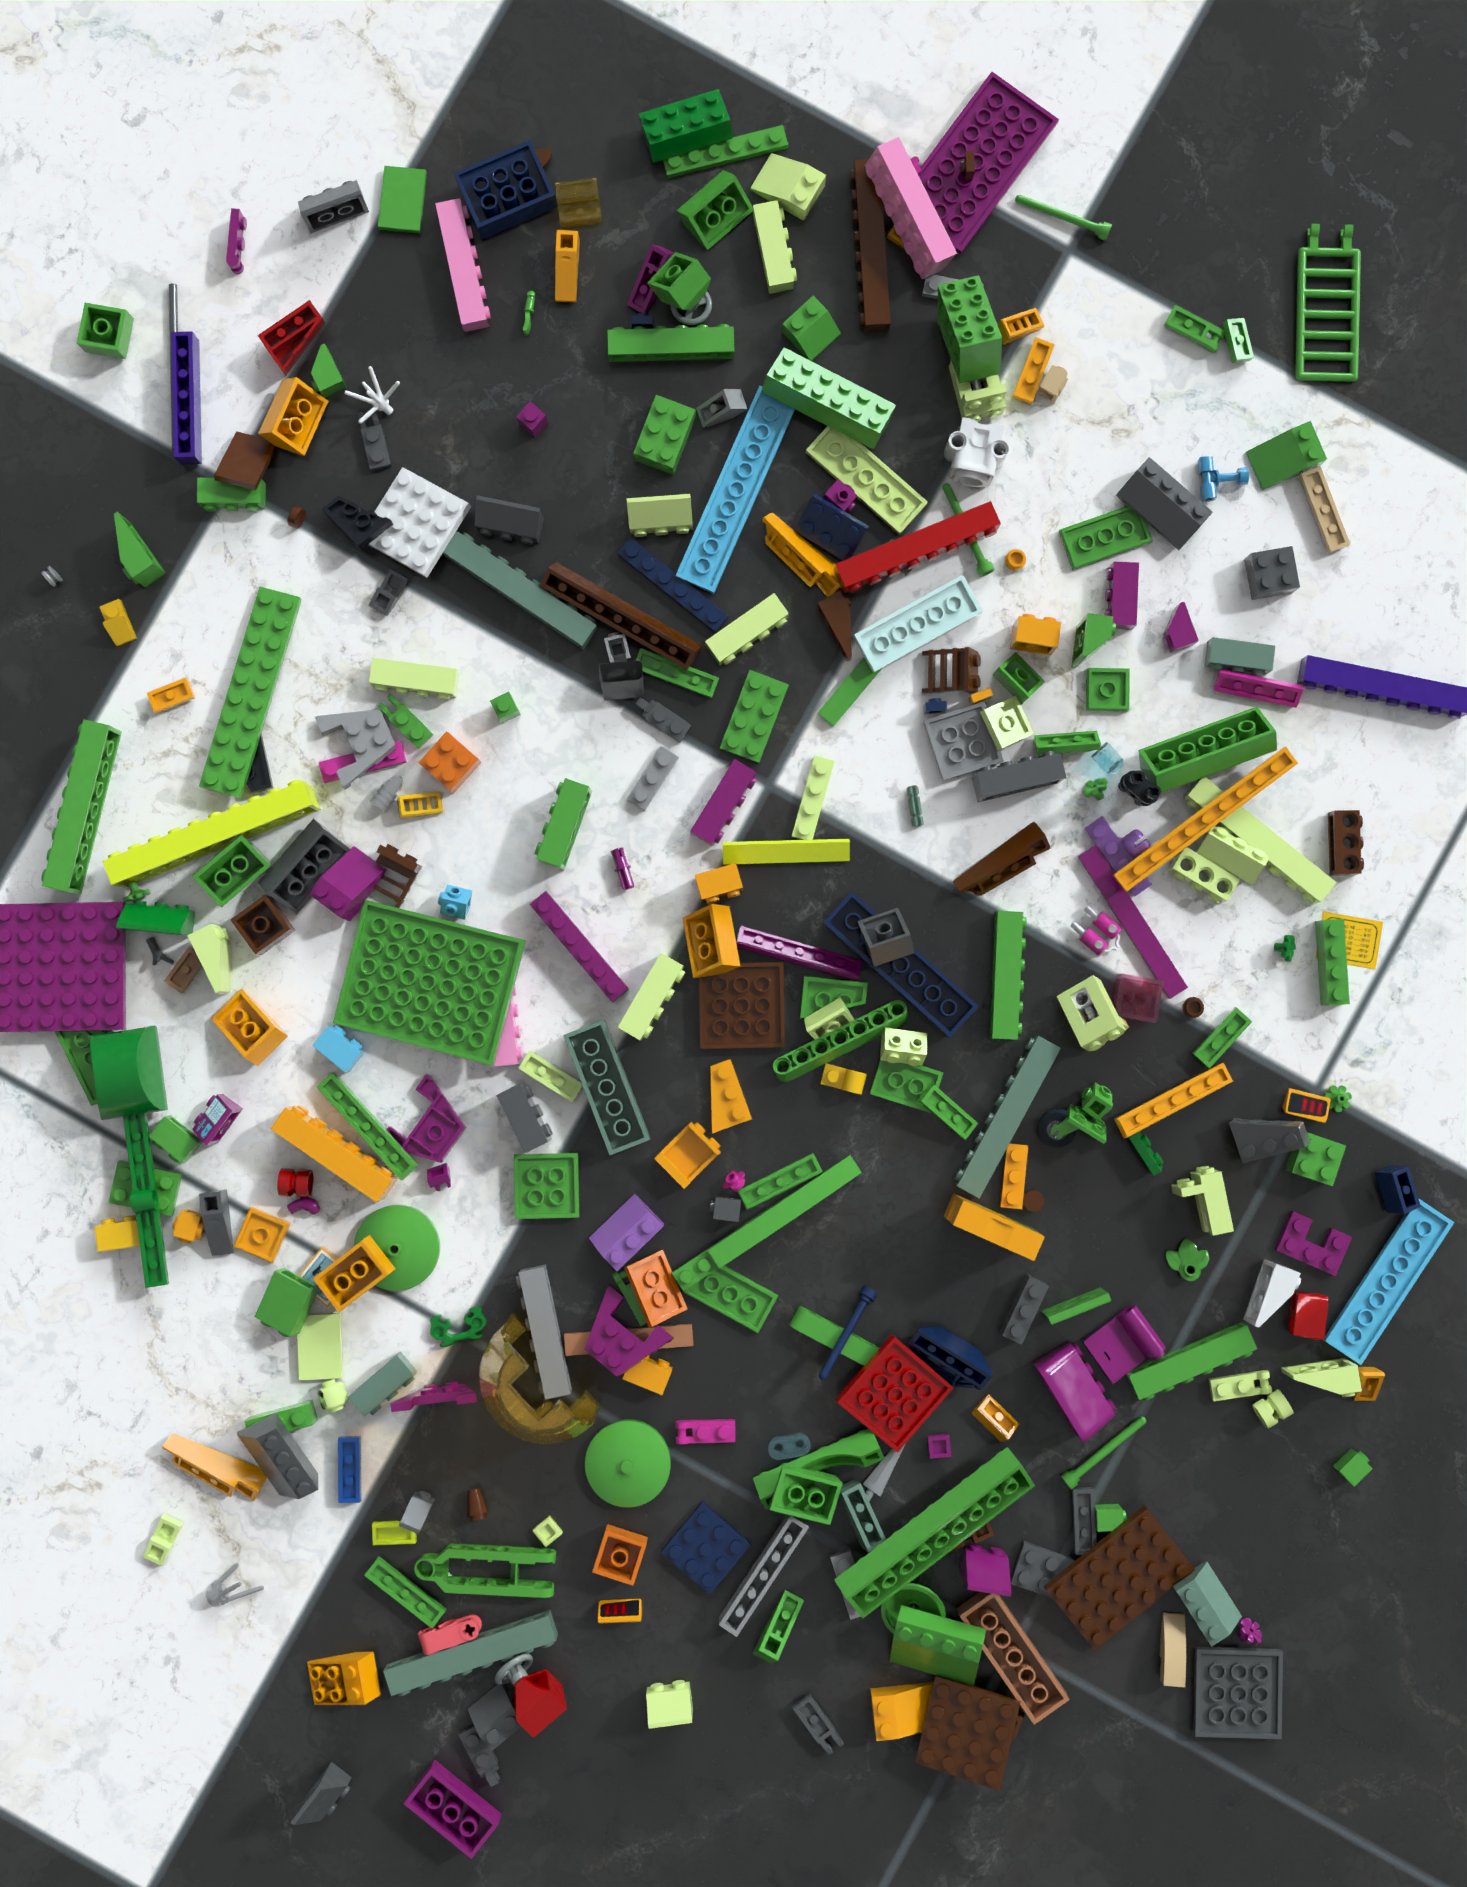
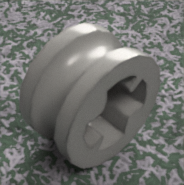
M48 566V570L41 573L53 587H56V583L63 580L51 566Z

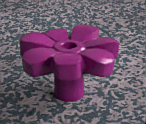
M1247 1617L1241 1619L1238 1622L1241 1628L1238 1634L1241 1641L1246 1640L1248 1644L1254 1642L1258 1645L1261 1643L1262 1633L1257 1630L1260 1627L1256 1621L1252 1623L1251 1619Z

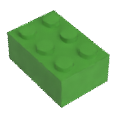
M656 395L634 450V460L674 475L694 424L696 410Z

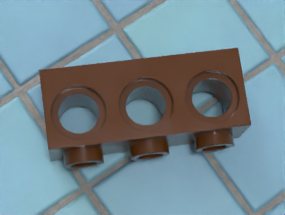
M1334 810L1328 813L1330 876L1362 874L1364 859L1361 858V849L1363 848L1364 841L1360 835V828L1363 826L1360 810ZM1343 817L1349 819V827L1344 826L1342 822ZM1344 838L1349 839V841H1350V847H1349V848H1346V847L1344 846V844H1343ZM1345 859L1351 862L1349 870L1344 866Z

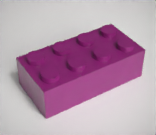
M435 1759L409 1791L404 1801L406 1807L471 1859L499 1825L502 1813Z

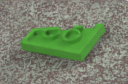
M804 976L800 1018L813 1014L840 997L847 1008L866 1004L868 982Z

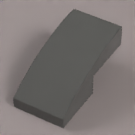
M390 568L382 585L377 587L368 606L388 616L410 579Z

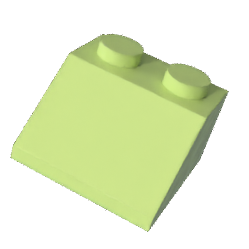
M676 1680L668 1685L655 1683L647 1687L646 1699L649 1729L692 1723L693 1703L690 1682Z

